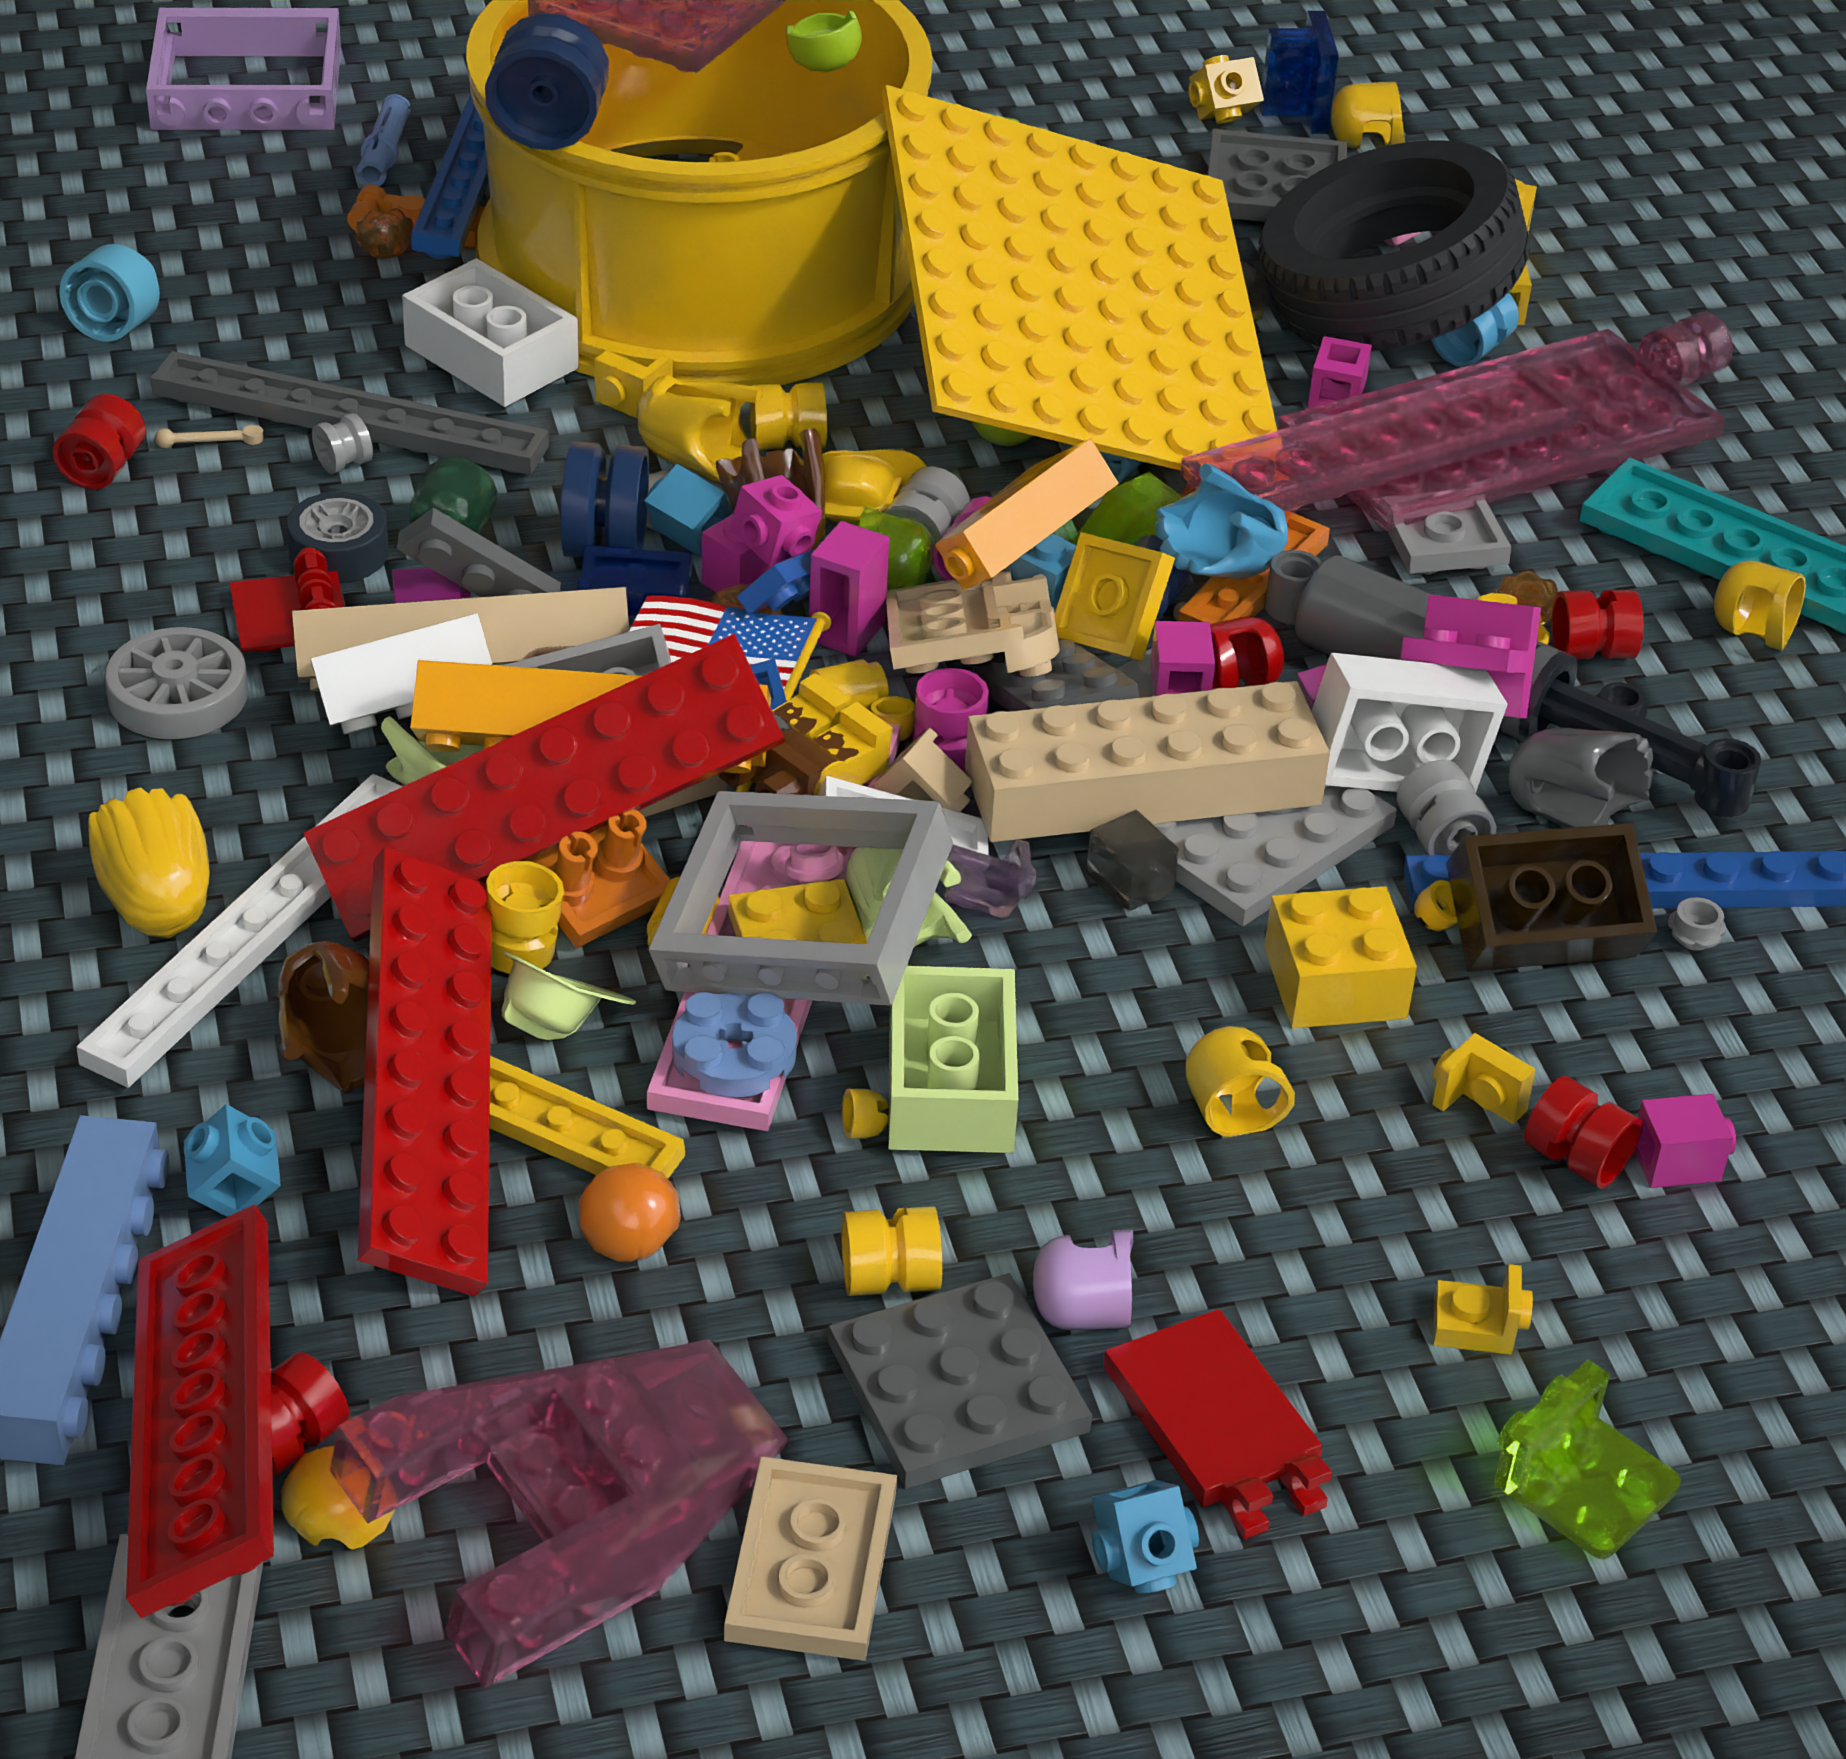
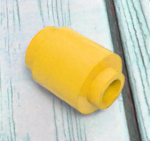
M864 659L815 669L810 672V675L817 673L851 697V704L858 702L869 711H871V704L875 700L889 696L886 675L878 662L867 663Z

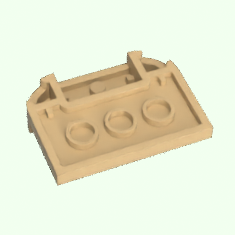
M1011 571L999 572L994 577L965 590L961 588L956 579L887 590L889 644L893 670L905 668L908 673H923L936 669L939 666L938 662L960 659L963 664H979L993 659V653L1004 652L1008 673L1019 671L1021 676L1032 677L1050 672L1052 670L1051 659L1060 651L1054 608L1051 607L1047 578L1043 574L1013 581Z

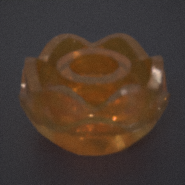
M397 208L391 209L388 212L371 210L362 221L357 222L355 239L366 253L375 258L396 257L402 254L410 245L414 223L411 218H407Z
M1523 571L1516 576H1505L1500 588L1495 590V593L1516 597L1517 605L1541 607L1540 616L1541 624L1543 625L1551 620L1553 602L1558 593V588L1552 579H1543L1532 571Z

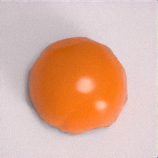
M629 1163L606 1168L591 1180L579 1200L580 1232L595 1252L617 1262L644 1260L657 1253L672 1233L678 1229L681 1219L677 1190L663 1172L642 1163Z

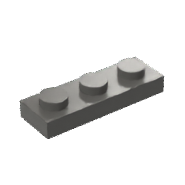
M435 508L430 509L399 532L397 550L479 597L560 592L561 582Z

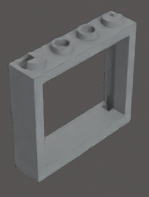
M718 791L649 947L650 955L665 990L697 993L710 992L713 994L736 992L749 996L767 992L786 999L892 1006L953 845L940 801ZM741 841L903 849L867 944L704 935L701 933Z

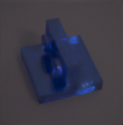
M1308 11L1306 28H1269L1262 82L1264 101L1260 103L1262 116H1306L1310 134L1329 133L1339 59L1325 11Z

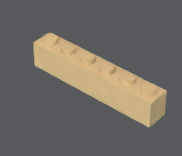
M626 587L292 611L298 683L310 682V691H319L311 658L477 613L492 665L501 666L523 660L529 652L537 648L577 646L629 632Z

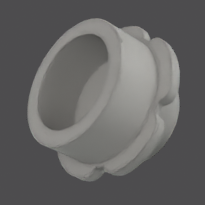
M1693 897L1683 900L1668 919V926L1673 929L1672 936L1682 946L1690 950L1699 951L1715 947L1721 942V936H1724L1726 933L1722 909L1716 903L1705 898Z

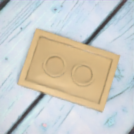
M761 1457L726 1614L724 1641L866 1661L896 1496L897 1475Z

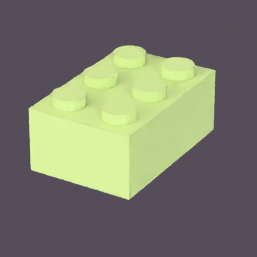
M906 966L892 1006H890L888 1149L1014 1153L1018 1111L1015 969Z

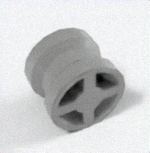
M350 413L344 415L339 423L334 425L323 422L313 427L312 440L314 449L321 465L328 473L340 472L345 468L346 464L351 462L361 465L372 460L373 447L371 438L363 420L357 414Z

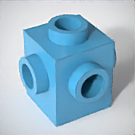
M225 1104L206 1122L196 1125L184 1140L188 1197L227 1217L254 1204L258 1206L281 1186L275 1130L259 1118L249 1117Z
M1153 1480L1092 1496L1098 1530L1092 1533L1093 1551L1100 1569L1103 1572H1108L1109 1579L1134 1586L1136 1593H1151L1176 1585V1574L1197 1569L1193 1548H1197L1199 1544L1198 1528L1190 1509L1183 1506L1178 1485Z

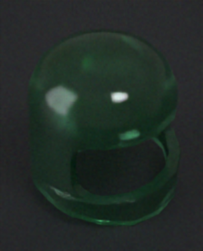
M445 457L430 464L422 475L421 484L410 502V524L430 509L435 508L477 534H480L497 504L498 491L494 480L483 468L474 462L459 457Z

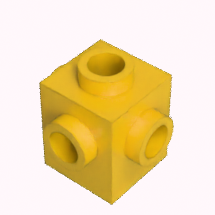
M1228 55L1215 56L1203 61V67L1189 77V98L1193 107L1197 109L1199 121L1215 118L1217 124L1233 122L1242 118V113L1249 112L1264 101L1254 57L1229 61Z

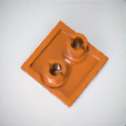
M635 809L623 813L621 817L618 815L609 817L607 826L590 834L582 831L571 833L570 840L567 836L562 838L559 848L530 861L544 865L552 870L563 882L564 897L561 916L557 924L576 949L653 911L666 884L670 881L669 877L641 843L643 834L646 831V820Z

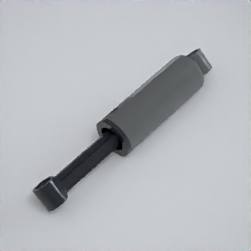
M1288 550L1278 553L1271 560L1265 610L1270 617L1279 622L1295 624V632L1301 643L1327 655H1330L1332 652L1403 660L1401 659L1403 637L1423 638L1429 593L1343 556L1334 555L1322 563L1318 557L1311 553L1300 550ZM1537 640L1527 718L1503 716L1498 731L1522 742L1541 730L1555 728L1556 726L1560 728L1639 734L1642 738L1648 740L1649 748H1652L1653 761L1651 768L1689 784L1691 790L1695 791V801L1700 808L1720 817L1740 816L1748 811L1761 765L1760 753L1753 746L1737 739L1728 738L1714 740L1706 745L1574 687L1578 668L1576 657Z

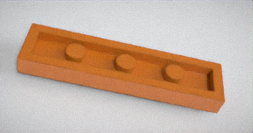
M1284 510L1288 527V540L1283 551L1300 550L1317 556L1328 545L1330 528ZM1270 568L1258 575L1244 579L1214 577L1179 610L1178 621L1210 622L1212 624L1239 617H1255L1265 607Z

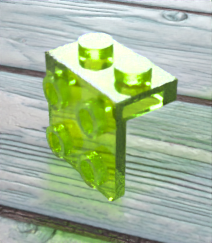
M1588 1359L1570 1376L1566 1377L1561 1374L1554 1378L1535 1407L1527 1414L1523 1411L1516 1412L1504 1425L1498 1437V1444L1502 1446L1494 1485L1593 1557L1607 1559L1677 1495L1681 1478L1673 1469L1599 1418L1610 1374Z

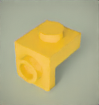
M608 350L604 351L594 359L595 401L637 418V404L649 385L659 376L669 375L673 377V359L662 355L646 367Z

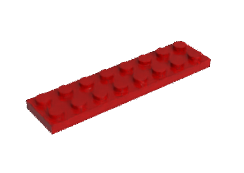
M734 633L303 832L347 932L350 938L357 942L370 936L373 860L384 847L484 883L490 872L501 864L512 861L534 860L559 848L562 838L567 836L570 840L571 833L582 831L590 834L607 826L609 817L617 815L621 817L623 813L634 809L639 811L786 742Z
M384 847L373 860L357 1261L475 1297L488 1284L492 914L486 904V883Z
M255 1204L138 1260L126 1600L141 1619L167 1606L180 1605L189 1600L195 1593L233 1575L246 1574L255 1569L261 1562L274 1557L268 1222Z

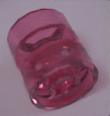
M1708 311L1699 312L1683 318L1675 324H1668L1650 331L1643 336L1639 345V361L1645 377L1655 388L1663 392L1673 391L1691 384L1696 379H1703L1725 369L1732 359L1733 345L1726 325L1717 315Z

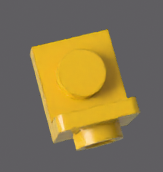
M1474 1033L1458 1049H1448L1438 1060L1432 1075L1433 1080L1436 1081L1432 1105L1441 1111H1445L1464 1094L1477 1102L1481 1107L1514 1124L1528 1110L1536 1069Z
M1508 1264L1503 1287L1438 1280L1434 1296L1433 1346L1512 1355L1518 1329L1528 1330L1532 1316L1533 1292L1522 1290V1266Z

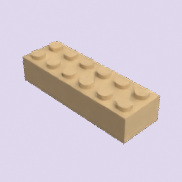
M1273 682L1265 685L1217 688L1209 691L1162 694L1152 697L1106 700L1104 702L1068 706L1056 705L1048 708L1011 712L999 711L992 714L968 716L965 771L967 776L973 781L971 788L990 842L1322 805L1330 751L1298 682Z

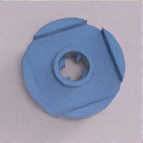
M710 992L696 993L686 1001L685 1011L678 1017L673 1028L672 1054L676 1069L683 1077L685 1069L689 1075L699 1079V1089L709 1094L723 1097H747L760 1094L770 1089V1080L779 1076L783 1071L785 1078L792 1071L796 1060L797 1033L792 1019L784 1012L783 1000L772 993L763 992L754 996L736 992L716 995ZM727 1041H742V1048H728Z

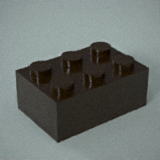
M1633 823L1464 836L1446 862L1467 972L1636 957L1657 933Z

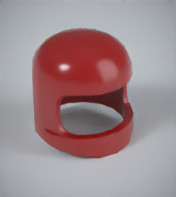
M1246 616L1210 624L1215 658L1212 689L1246 687L1238 686V680L1242 678L1246 679L1249 686L1265 685L1278 681L1284 667V651L1276 630L1268 622L1260 618Z

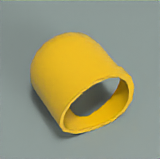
M1396 82L1358 83L1341 88L1336 93L1331 108V125L1337 141H1346L1348 148L1358 149L1362 143L1363 133H1377L1382 136L1385 146L1405 143L1400 94Z
M1741 561L1731 566L1719 582L1714 598L1715 617L1718 623L1728 632L1734 635L1750 633L1762 637L1769 648L1783 651L1801 613L1806 588L1805 577L1801 573L1762 562Z
M1226 1026L1214 1029L1203 1035L1189 1052L1186 1059V1080L1205 1121L1212 1131L1224 1137L1265 1131L1284 1119L1293 1108L1295 1092L1282 1069L1271 1063V1052L1262 1038L1256 1033L1244 1027ZM1265 1077L1271 1078L1281 1085V1092L1276 1103L1268 1109L1262 1108L1255 1096L1258 1085ZM1232 1094L1231 1115L1219 1099L1220 1095Z

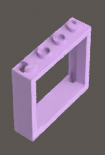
M159 8L146 87L150 130H334L341 54L338 8ZM167 23H181L182 32H170ZM316 23H328L327 32H317ZM175 56H324L321 85H171ZM310 96H320V103H310Z

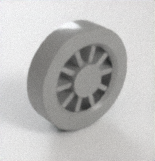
M165 628L142 634L116 650L109 659L104 673L108 707L113 717L121 725L135 733L158 739H186L210 733L235 718L244 707L248 696L245 659L240 650L223 636L197 628Z

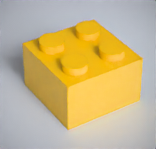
M1387 886L1272 895L1264 948L1292 1029L1408 1019L1417 965Z

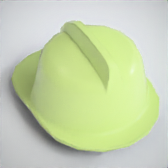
M503 951L502 953L513 960V966L504 993L502 1017L506 1022L537 1038L555 1040L565 1038L576 1032L602 998L626 1004H636V1001L619 993L548 973L508 952Z

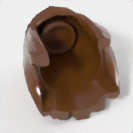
M805 429L799 433L804 461L791 448H787L784 451L768 452L763 457L759 455L756 438L745 440L742 443L741 457L739 456L732 460L719 459L716 461V469L721 486L726 492L733 511H735L739 492L743 485L783 475L794 486L798 487L806 497L822 510L815 542L811 550L818 546L824 537L826 519L824 464L821 442L816 429Z
M316 942L304 946L287 956L279 975V992L277 996L279 999L278 1022L281 1057L286 1061H292L297 1058L302 1059L314 1071L344 1094L352 1092L354 1087L364 1088L369 960L359 952L338 943Z

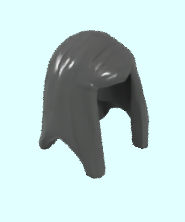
M1573 728L1544 729L1529 736L1514 751L1509 770L1510 793L1522 809L1532 812L1535 816L1540 815L1563 828L1608 825L1612 814L1627 806L1648 801V789L1651 787L1653 776L1652 770L1649 769L1653 761L1652 748H1649L1647 739L1635 733Z

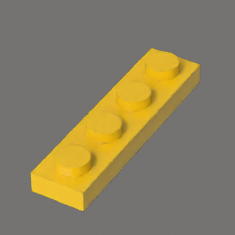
M490 1056V1129L594 1175L599 1174L610 1166L642 1163L663 1172L669 1178L685 1157L683 1139Z

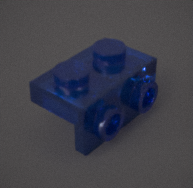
M585 545L582 577L577 581L576 591L626 587L628 616H637L647 596L689 598L693 565L692 553Z

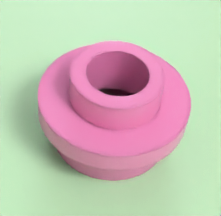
M793 844L790 847V856L785 862L786 874L790 878L799 881L800 884L834 880V877L840 875L845 868L843 855L837 851V846Z

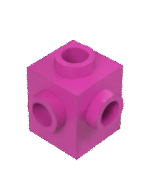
M783 475L741 486L730 530L756 553L760 559L769 566H772L812 549L822 510L806 497L798 487L794 486Z

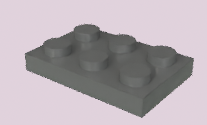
M1058 640L1060 651L1051 659L1052 670L1043 675L1025 677L1019 675V671L1008 673L1004 654L993 657L992 664L974 668L975 674L985 681L989 690L988 696L1010 712L1048 708L1056 705L1068 706L1104 702L1106 700L1139 698L1137 682L1071 640Z

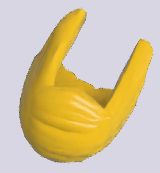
M669 375L659 376L649 385L637 404L636 415L639 434H641L643 441L650 450L662 459L675 465L679 464L691 472L720 483L716 461L719 459L732 460L736 457H741L742 443L748 440L740 421V409L745 402H759L762 399L763 391L760 388L713 381L681 382Z
M140 787L127 791L123 802L116 798L109 799L105 804L100 805L98 812L90 813L88 818L89 846L95 875L102 891L122 915L126 923L145 935L171 938L193 925L203 913L206 905L210 870L205 834L189 799L183 794H176L170 798L163 788L152 789L148 793Z

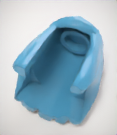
M1204 463L1200 467L1201 482L1195 491L1156 510L1155 514L1158 521L1155 524V533L1158 538L1163 540L1160 546L1161 552L1175 558L1173 564L1177 569L1190 571L1195 575L1244 579L1258 575L1270 568L1271 560L1275 555L1283 551L1288 540L1285 512L1269 500L1261 499L1257 495L1251 494L1234 478L1208 463Z

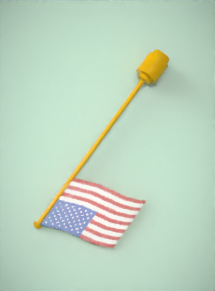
M647 596L629 632L660 624L671 662L735 633L749 665L775 658L786 700L788 701L792 698L822 631L830 628L831 619L824 612H816L811 618L757 612L749 614L747 610L693 598ZM749 780L738 786L736 792H748L752 781ZM680 877L673 878L666 884L647 924L649 947ZM719 896L716 898L701 934H707L715 910L720 902Z

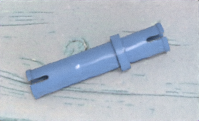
M392 94L384 99L372 134L366 137L362 144V159L356 169V173H360L357 178L365 186L368 184L382 185L387 177L388 169L397 160L399 153L397 144L411 113V109H408L410 106L409 101L401 95Z

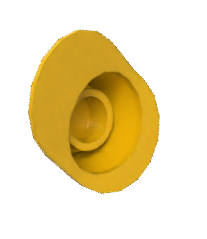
M840 450L823 453L825 517L836 524L843 521L861 528L873 524L883 515L894 498L899 495L912 474L921 468L927 467L926 464L918 456L904 450Z

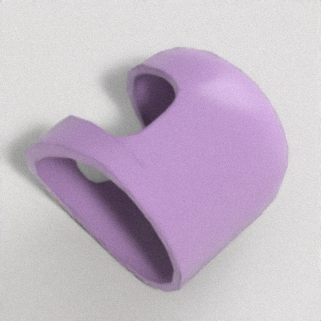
M1111 1230L1109 1246L1081 1248L1072 1243L1070 1235L1053 1238L1041 1247L1033 1270V1289L1037 1308L1044 1320L1050 1325L1063 1330L1119 1329L1130 1327L1132 1315L1130 1253L1133 1245V1230Z

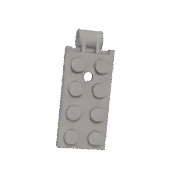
M120 1534L75 1759H231L263 1562L246 1574L233 1575L195 1593L189 1600L180 1605L167 1606L141 1619L126 1600L128 1535ZM178 1606H189L195 1610L185 1617L175 1618L168 1616L170 1611Z

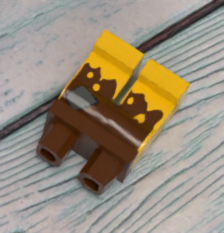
M814 673L800 682L798 695L771 710L786 743L766 751L765 767L751 766V771L748 773L721 772L718 775L720 779L733 788L751 780L756 784V793L818 796V790L826 776L862 785L887 770L893 727L858 702L851 704V697L817 673Z

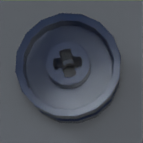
M540 13L519 20L506 31L485 84L486 107L494 123L510 139L533 149L557 150L578 142L589 133L609 80V59L601 41L584 24L565 15Z
M571 441L565 463L560 500L563 556L593 558L599 550L604 527L606 551L611 560L640 562L645 541L648 513L644 501L649 493L648 448L618 445L612 454L607 477L606 457L601 445L598 443Z

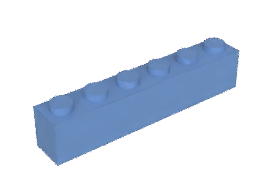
M81 1115L79 1117L0 1338V1459L64 1465L73 1438L81 1439L84 1435L88 1419V1400L86 1397L90 1385L98 1386L102 1380L105 1367V1348L103 1345L107 1334H116L118 1331L122 1313L120 1294L123 1285L132 1284L135 1279L138 1265V1249L136 1245L139 1236H147L151 1230L154 1215L152 1196L155 1188H164L168 1177L169 1153L167 1150L160 1149L156 1122Z

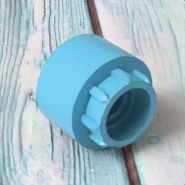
M119 244L103 245L70 266L62 276L59 290L62 307L71 323L86 336L106 342L122 338L150 318L158 306L160 296L157 275L152 264L144 256L136 252V250ZM117 319L126 320L124 322H115Z

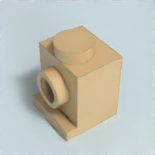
M928 728L900 753L873 785L880 791L913 800L940 801L942 808L961 812L970 801L964 792L973 781L933 742L938 735L931 728Z

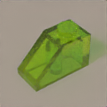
M1150 472L1145 473L1109 490L1071 543L1077 545L1081 532L1131 545L1142 536H1157L1155 533V524L1158 521L1155 514L1156 510L1183 497Z

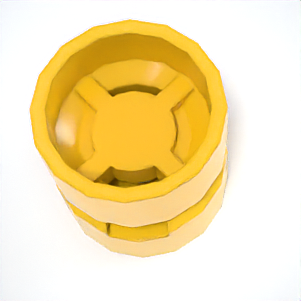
M822 382L795 384L790 393H785L780 384L751 385L763 391L762 399L759 402L750 403L751 438H756L758 450H782L787 440H791L796 448H802L799 433L810 428L817 430L821 448H825L827 441V409Z
M512 861L501 864L490 872L485 886L487 894L486 904L492 914L491 967L510 974L513 960L502 954L505 951L540 969H544L550 964L555 953L558 934L557 923L561 916L564 897L563 882L555 872L544 865L530 861Z
M936 1207L898 1208L893 1218L888 1220L880 1210L843 1212L841 1224L842 1261L848 1296L885 1294L890 1284L896 1282L903 1292L940 1290L942 1285V1246Z

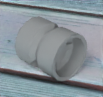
M934 466L924 467L913 473L880 519V534L889 537V549L902 559L915 563L928 562L933 559L932 553L935 544L946 530L952 526L955 518L965 505L970 502L965 485L951 472Z
M1436 760L1427 762L1415 768L1407 775L1398 788L1396 800L1399 809L1411 828L1416 831L1417 837L1428 855H1452L1464 836L1496 833L1497 827L1493 816L1482 799L1476 795L1473 785L1462 768L1453 761Z

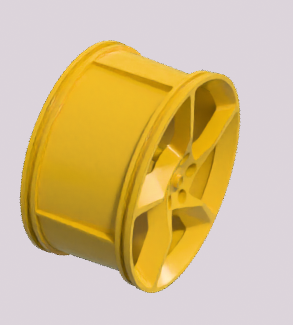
M492 0L480 13L470 31L466 53L470 91L474 106L483 121L490 199L481 214L477 229L475 259L481 260L577 318L578 369L574 371L595 377L594 359L606 350L646 367L662 355L673 359V377L681 382L713 381L746 386L757 384L785 385L832 371L858 359L893 334L907 318L915 304L881 91L885 85L928 96L933 59L930 43L924 29L915 16L899 0ZM848 11L855 13L860 25L862 41L855 58L845 67L830 72L810 71L796 63L787 45L786 28L788 25H793L794 27L801 19L817 13H837L845 17ZM540 13L565 15L584 24L601 41L609 59V80L589 133L574 145L557 150L533 149L510 139L494 123L486 107L485 84L506 31L522 18ZM667 154H713V157L709 158V162H681L643 158Z

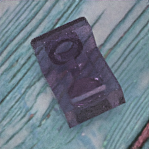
M1017 839L1003 860L953 844L947 860L959 871L961 882L947 888L943 884V896L945 901L1007 919L1020 899L1025 900L1029 897L1035 884L1036 869L1031 865L1029 843Z

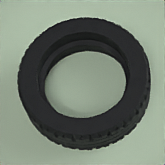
M1427 140L1398 143L1368 150L1325 167L1300 182L1270 212L1260 234L1258 251L1276 314L1288 330L1301 339L1319 347L1323 337L1326 336L1372 345L1371 351L1405 347L1436 338L1471 322L1491 309L1505 297L1518 281L1529 257L1530 239L1516 181L1507 165L1490 152L1471 144L1445 140ZM1441 231L1425 241L1396 252L1374 257L1347 259L1366 247L1393 237L1417 232Z

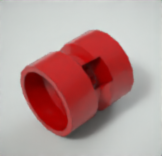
M107 393L95 395L86 402L75 416L74 421L65 428L55 441L52 449L54 462L59 471L74 484L92 490L105 488L112 483L124 467L125 462L133 456L143 443L146 435L145 422L139 411L123 398Z
M1634 589L1604 590L1598 598H1595L1590 590L1560 591L1556 594L1551 617V633L1554 648L1575 656L1576 660L1592 659L1596 651H1600L1604 659H1634L1638 656L1643 640L1644 625L1641 600Z
M1564 1075L1547 1088L1534 1107L1526 1124L1524 1142L1553 1161L1559 1162L1568 1158V1168L1571 1172L1596 1187L1603 1189L1620 1175L1634 1154L1641 1138L1643 1120L1610 1101L1601 1106L1597 1105V1093Z
M295 1352L271 1370L273 1478L305 1454L303 1444L316 1447L349 1421L350 1410L339 1384L316 1358L305 1352Z

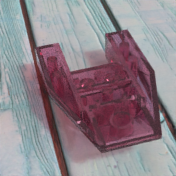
M707 1339L510 1373L399 1395L338 1426L330 1472L368 1524L486 1462L542 1538L543 1543L456 1589L445 1633L480 1683L486 1688L661 1590L755 1482L760 1458H775L786 1446L788 1438L712 1341Z

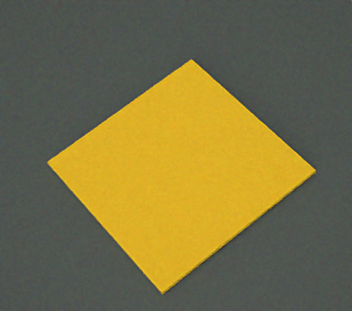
M885 85L881 94L932 412L1071 445H1077L1091 438L1100 452L1200 475L1201 465L1208 463L1228 474L1243 486L1286 495L1290 490L1223 180L924 96L916 92Z

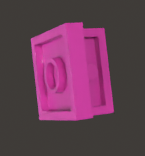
M1428 594L1423 638L1403 637L1401 659L1487 670L1508 703L1504 716L1527 718L1541 607Z

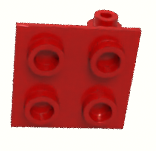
M311 547L302 549L294 560L295 575L229 582L241 652L271 651L277 648L295 646L292 611L345 607L337 571H327V562L324 554Z

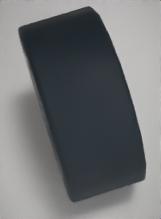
M341 491L325 492L311 496L295 505L287 517L289 560L293 566L296 556L302 549L308 547L315 548L324 554L327 562V571H337L339 582L346 583L369 577L382 568L389 556L386 512L378 502L362 494Z

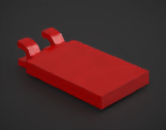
M1220 1308L1105 1350L1104 1370L1202 1508L1221 1501L1244 1540L1268 1531L1269 1520L1260 1508L1272 1504L1273 1494L1266 1486V1483L1281 1480L1302 1516L1327 1507L1328 1498L1319 1485L1331 1481L1332 1471L1321 1458V1442Z

